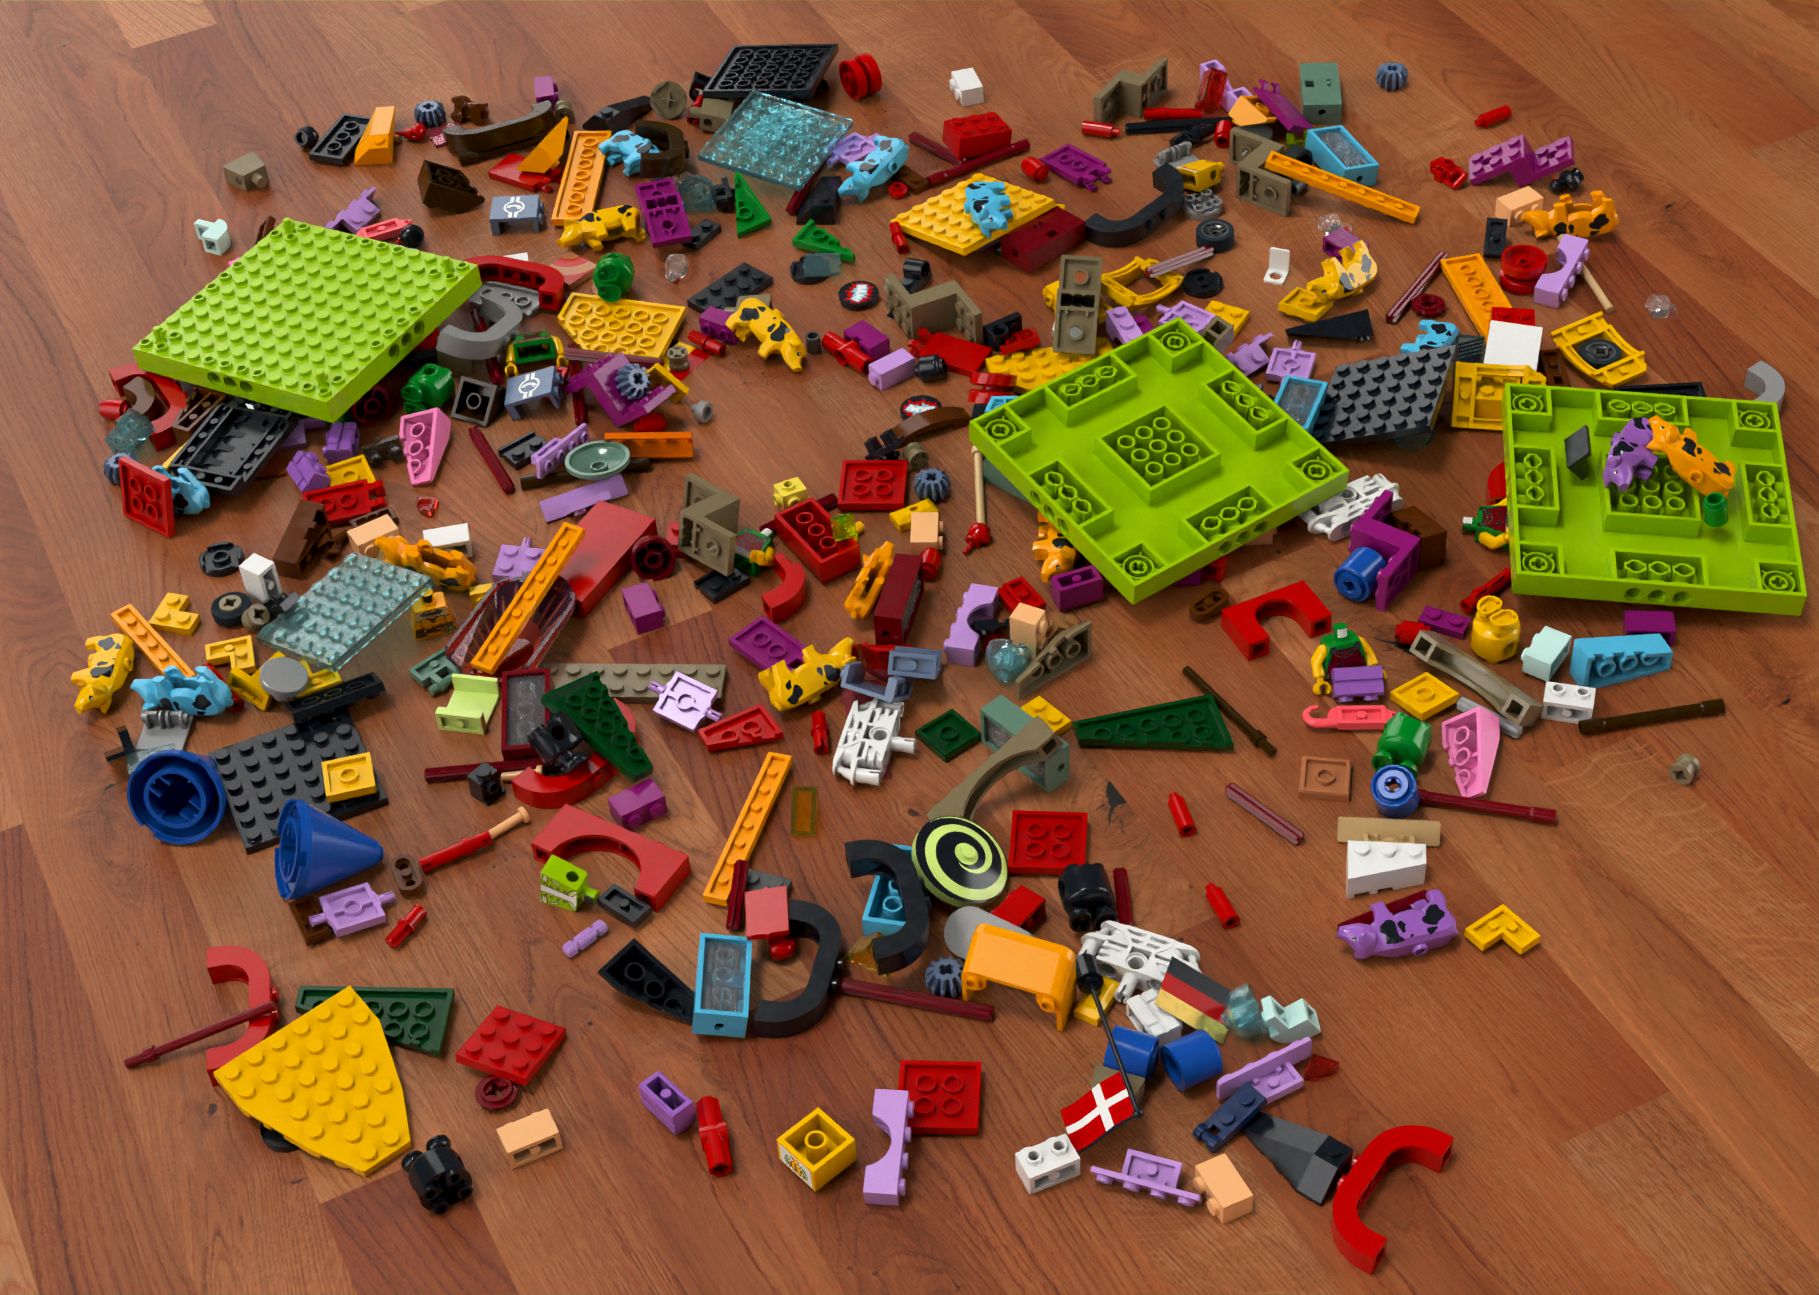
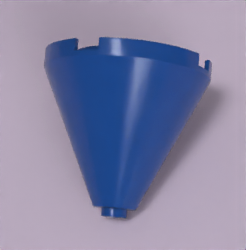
M174 749L158 751L147 756L132 772L128 781L127 799L134 818L141 827L145 825L154 832L155 838L167 843L191 844L206 838L219 825L225 813L226 794L219 768L215 759L208 755Z
M290 799L285 803L280 814L276 832L281 834L280 846L275 848L274 852L276 885L280 897H285V900H299L376 866L379 861H382L383 847L380 846L377 840L304 800Z

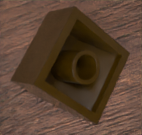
M461 376L451 417L488 427L504 410L507 388Z

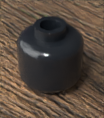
M938 354L922 356L919 358L918 364L915 365V374L924 383L940 381L947 374L946 361Z

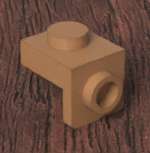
M1053 611L1046 620L1048 622L1046 630L1048 643L1061 631L1078 624L1077 617Z

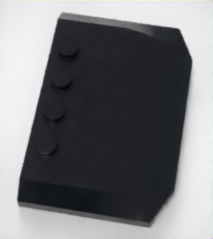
M233 395L234 400L227 404L222 402L214 408L174 457L170 464L172 470L171 477L180 476L177 469L187 468L207 488L208 492L231 497L242 496L296 428L300 414Z

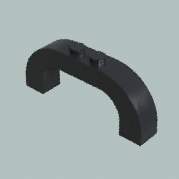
M1165 162L1152 172L1153 188L1162 192V195L1130 218L1124 220H1109L1095 213L1085 220V239L1103 247H1123L1146 238L1177 215L1182 209L1185 196L1181 173L1175 167Z
M868 839L844 843L846 862L851 879L866 875H880L891 880L897 888L906 923L899 931L891 935L873 938L871 941L873 958L879 976L902 970L922 955L930 937L928 912H932L929 896L924 897L923 894L926 893L923 877L918 878L911 858L902 849L893 844Z
M791 899L788 909L790 934L787 935L811 939L819 945L807 987L802 994L792 1000L783 1002L760 999L754 1017L756 1037L787 1038L809 1030L823 1018L829 1008L833 993L836 994L838 991V974L843 973L845 966L841 930L833 915L817 904Z

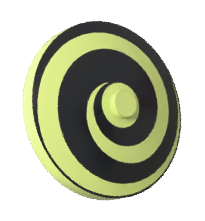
M942 816L927 822L914 838L911 856L918 877H923L925 887L944 902L961 908L966 906L984 907L992 903L1006 886L1008 864L1004 852L994 837L978 824L961 817Z

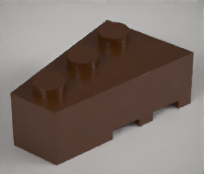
M194 385V392L191 397L187 398L186 407L184 410H180L172 424L178 446L182 447L191 438L217 405L222 402L226 404L230 402L228 394Z
M300 500L272 558L279 576L301 580L326 547V545H323L317 549L320 537L327 532L329 537L333 538L324 504Z
M1416 506L1390 512V526L1421 538L1418 572L1444 565V557L1447 553V530Z

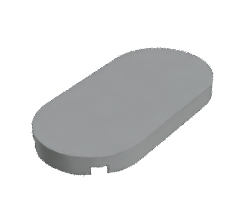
M494 281L484 282L485 285H482L468 298L469 305L473 309L476 308L480 311L483 297L493 291L514 302L522 312V319L534 317L543 310V308L539 307L537 291Z
M973 906L962 907L953 912L944 928L946 945L952 953L965 960L972 935L979 924H989L1034 937L1030 932Z

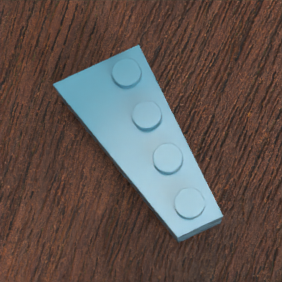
M1660 633L1574 639L1569 674L1577 686L1597 689L1670 670L1673 651Z

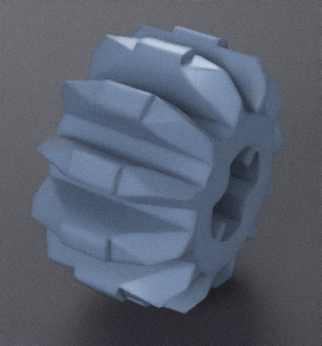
M1390 61V63H1383L1381 66H1378L1376 84L1380 88H1386V90L1392 89L1394 91L1395 89H1401L1406 86L1408 69L1405 68L1404 64H1398V62L1392 63Z
M437 100L422 101V104H417L416 108H414L416 122H420L430 129L431 127L442 125L443 121L446 120L444 106Z
M639 363L626 364L618 370V376L614 380L619 383L616 389L622 390L621 396L627 395L628 400L640 399L650 391L648 387L652 383L648 378L651 374L645 373L646 367L640 368Z
M127 451L123 453L117 452L116 455H110L109 459L104 460L103 472L110 484L116 483L117 486L121 485L119 458L127 456L140 463L134 453H128Z
M929 467L928 470H921L919 474H915L913 487L918 499L929 498L935 503L936 500H944V496L949 495L951 480L946 471Z
M950 955L948 959H943L939 956L938 962L930 961L929 968H926L925 982L927 989L933 995L951 996L955 999L956 993L962 994L961 976L964 965L961 959L953 960Z

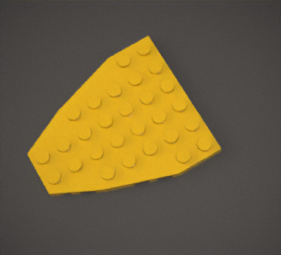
M351 986L346 987L213 1072L214 1078L244 1115L249 1118H256L263 1123L264 1127L269 1130H276L284 1136V1139L318 1158L326 1157L335 1161V1165L342 1168H350L354 1173L367 1177L411 1147L403 1089L380 1020Z

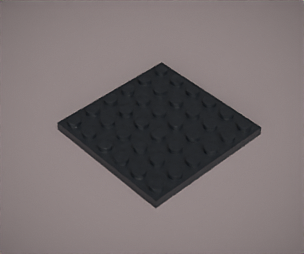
M838 44L733 45L703 90L704 98H728L730 100L737 98L755 99L757 97H764V99H772L774 97H782L783 99H790L792 97L810 98L839 51Z
M1444 345L1429 350L1422 349L1418 352L1401 353L1390 357L1383 356L1378 359L1362 360L1357 363L1336 366L1328 386L1326 400L1321 407V413L1316 420V426L1311 436L1324 448L1333 449L1431 433L1459 353L1457 345Z
M344 706L335 709L330 714L314 716L310 721L304 723L296 722L208 753L217 762L226 794V801L247 855L280 844L281 834L276 833L281 811L285 803L290 799L304 800L340 821L389 805L374 767L377 793L331 803L327 801L322 762L367 753L347 707Z

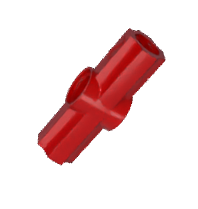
M831 331L825 333L821 340L822 347L833 353L840 365L845 366L849 364L865 375L869 374L868 365L875 362V360L864 353L855 340L848 342Z
M711 1096L701 1097L695 1103V1109L700 1125L698 1130L702 1150L706 1154L709 1173L717 1178L727 1176L733 1170V1163L728 1147L730 1143L727 1127L722 1119L718 1098Z

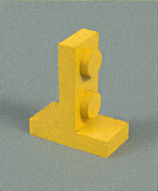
M277 651L270 659L285 657V655ZM235 666L230 671L226 684L230 690L265 711L270 706L273 695L266 692L259 683L261 667L250 676Z

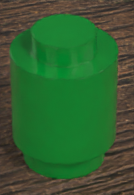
M1718 492L1708 494L1703 501L1704 521L1710 527H1721L1729 520L1727 500L1723 494Z

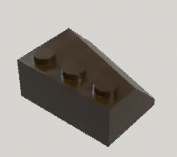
M424 160L417 182L422 203L425 206L461 214L484 203L485 198L477 195L478 190L469 185V179L461 170Z

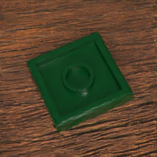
M953 708L915 730V737L945 763L982 741L981 732Z

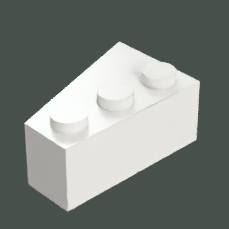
M1348 840L1346 899L1354 898V894L1369 892L1370 895L1376 894L1379 889L1389 887L1396 890L1424 884L1426 844Z

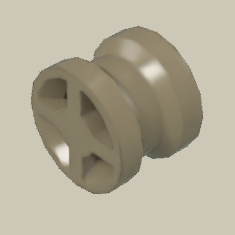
M560 100L555 104L556 120L560 122L567 116L569 118L568 123L571 122L574 117L571 102Z
M674 346L667 351L668 364L672 371L680 372L689 367L688 351L685 347Z
M912 442L903 449L902 456L905 460H908V464L912 469L919 470L928 463L929 455L923 450L920 443Z
M253 604L242 614V624L248 630L256 631L268 622L270 614L264 605Z
M1683 753L1670 766L1668 773L1676 783L1688 785L1700 771L1701 766L1694 756Z

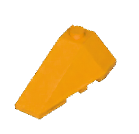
M1241 95L1228 113L1233 118L1232 122L1239 127L1273 123L1278 119L1258 96Z
M395 106L376 107L355 149V166L393 163Z

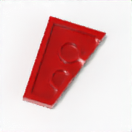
M762 703L697 730L698 737L708 752L784 739L782 730Z

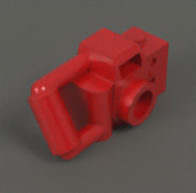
M1440 157L1430 162V172L1434 174V180L1444 183L1454 190L1459 189L1468 179V173L1463 171L1460 166L1455 165L1452 159Z

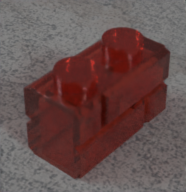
M1210 68L1203 73L1194 108H1202V111L1208 114L1219 110L1228 78L1226 72Z

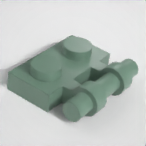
M446 646L408 670L410 677L423 688L430 683L433 684L427 688L431 696L448 689L447 686L453 683L451 677L453 673L463 674L447 659L451 650ZM446 673H449V675H447L446 677L441 678V676L445 675Z

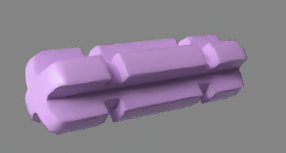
M601 919L591 924V928L587 927L573 937V941L569 940L562 946L563 953L568 958H572L579 953L577 950L582 951L597 940L596 936L601 937L608 931L607 925Z

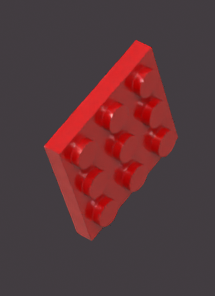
M127 456L119 458L123 515L167 538L174 536L175 520L171 478Z
M843 460L837 502L838 510H899L904 508L908 460Z
M1013 810L1008 873L1062 875L1065 873L1064 868L1069 864L1084 865L1088 813Z
M497 1005L455 1054L456 1062L526 1086L566 1037V1028Z
M900 1060L898 1090L908 1091L910 1101H914L913 1118H908V1127H911L912 1130L911 1134L978 1135L981 1062Z

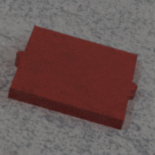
M860 643L857 645L859 659L862 662L864 671L888 683L889 677L895 676L887 675L889 660Z

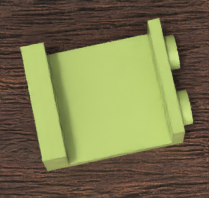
M453 673L451 677L454 692L448 706L438 707L435 712L438 728L445 731L484 735L501 697L498 678Z

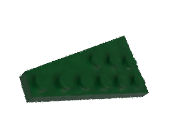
M598 671L541 696V703L553 714L560 710L564 713L567 712L583 733V740L633 783L652 774V763L643 748L638 746L635 734L628 729V722L615 700L610 698L608 688L600 681Z
M1212 694L1072 722V729L1079 745L1234 750V743Z
M300 986L295 1002L296 1012L304 1015L348 986ZM352 987L380 1020L386 1041L441 1058L455 999L454 988Z

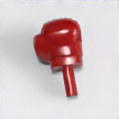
M419 122L412 127H407L404 131H395V134L404 136L405 139L419 141L424 138L427 130Z
M973 523L965 538L968 545L962 553L968 555L973 546L979 548L982 543L990 544L993 538L990 527L983 523Z
M784 935L767 939L769 954L775 961L790 959L794 949L797 947L795 939H786Z

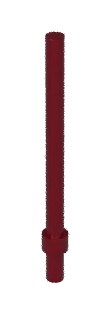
M271 1000L161 1045L146 1047L143 1049V1052L124 1059L125 1066L129 1069L144 1062L149 1064L157 1061L164 1054L277 1010L276 1004Z

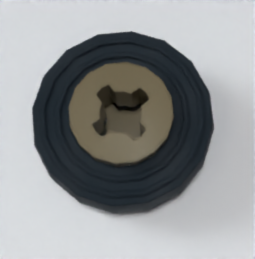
M241 592L222 594L214 600L211 606L214 621L225 627L242 624V614L252 605L249 596Z

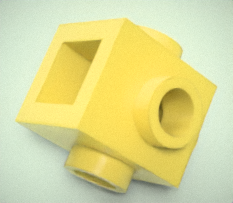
M798 477L773 485L774 494L772 499L774 505L782 511L808 499L807 488Z

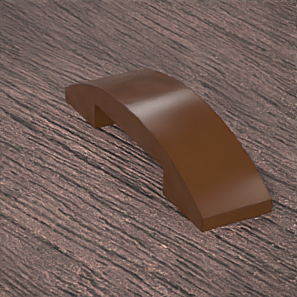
M939 407L911 416L896 425L892 430L897 437L901 435L905 437L906 441L899 444V448L915 442L914 436L950 425L953 430L967 426L969 421H971V417L961 407Z

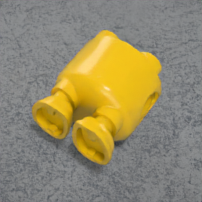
M1491 595L1481 598L1477 603L1478 611L1472 623L1470 647L1477 655L1484 658L1487 663L1497 664L1499 661L1511 658L1517 653L1521 626L1517 613L1510 609H1501L1502 600Z

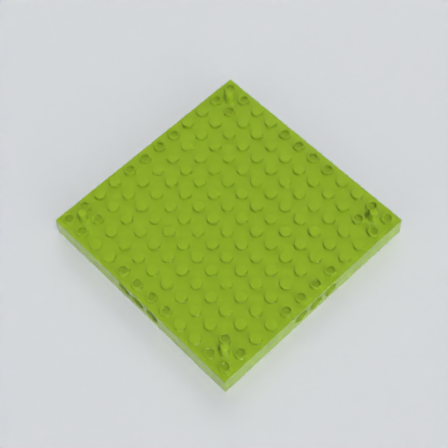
M286 217L278 227L272 230L253 248L245 252L241 258L232 263L224 272L220 273L217 278L207 284L204 289L194 295L192 299L182 305L162 324L153 327V331L140 340L132 348L139 369L334 423L482 286V281L477 264L311 225Z
M1180 316L969 421V441L1132 605L1342 492L1347 487L1350 471Z
M1505 383L1501 410L1512 594L1794 616L1801 615L1807 598L1777 402ZM1656 415L1669 424L1675 425L1680 434H1683L1686 428L1696 432L1698 445L1711 452L1718 462H1726L1728 460L1735 465L1734 487L1729 491L1726 499L1728 522L1721 527H1710L1705 523L1703 511L1705 496L1670 467L1664 452H1652L1659 459L1653 469L1648 467V469L1652 470V474L1647 482L1640 478L1632 477L1631 483L1625 492H1620L1618 486L1614 483L1606 488L1603 481V471L1612 446L1610 442L1615 432L1620 434L1629 420L1642 417L1650 419ZM1586 425L1589 427L1592 455L1587 458L1589 476L1581 480L1567 468L1564 440Z

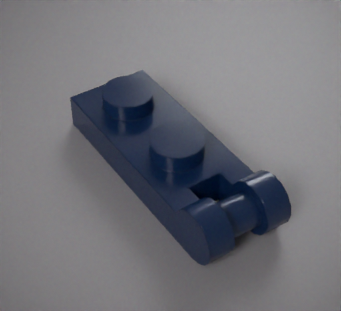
M1246 1081L1204 1123L1196 1126L1192 1135L1198 1141H1204L1206 1148L1212 1153H1216L1268 1103L1267 1099ZM1215 1129L1220 1132L1214 1136L1211 1134Z

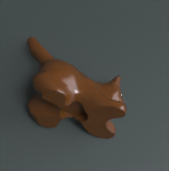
M455 95L451 98V101L454 103V110L450 115L454 122L461 123L463 120L469 119L478 126L485 124L483 118L489 115L488 103H476L465 95Z

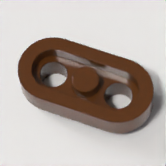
M1222 588L1209 589L1189 604V616L1199 622L1210 619L1227 607L1229 600L1228 592Z
M408 854L394 857L390 862V868L400 893L407 897L418 895L424 888V882L414 858Z

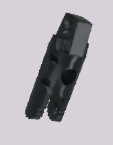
M1205 123L1195 125L1170 139V146H1178V144L1184 141L1191 142L1193 146L1215 133L1216 128L1211 124L1206 125Z

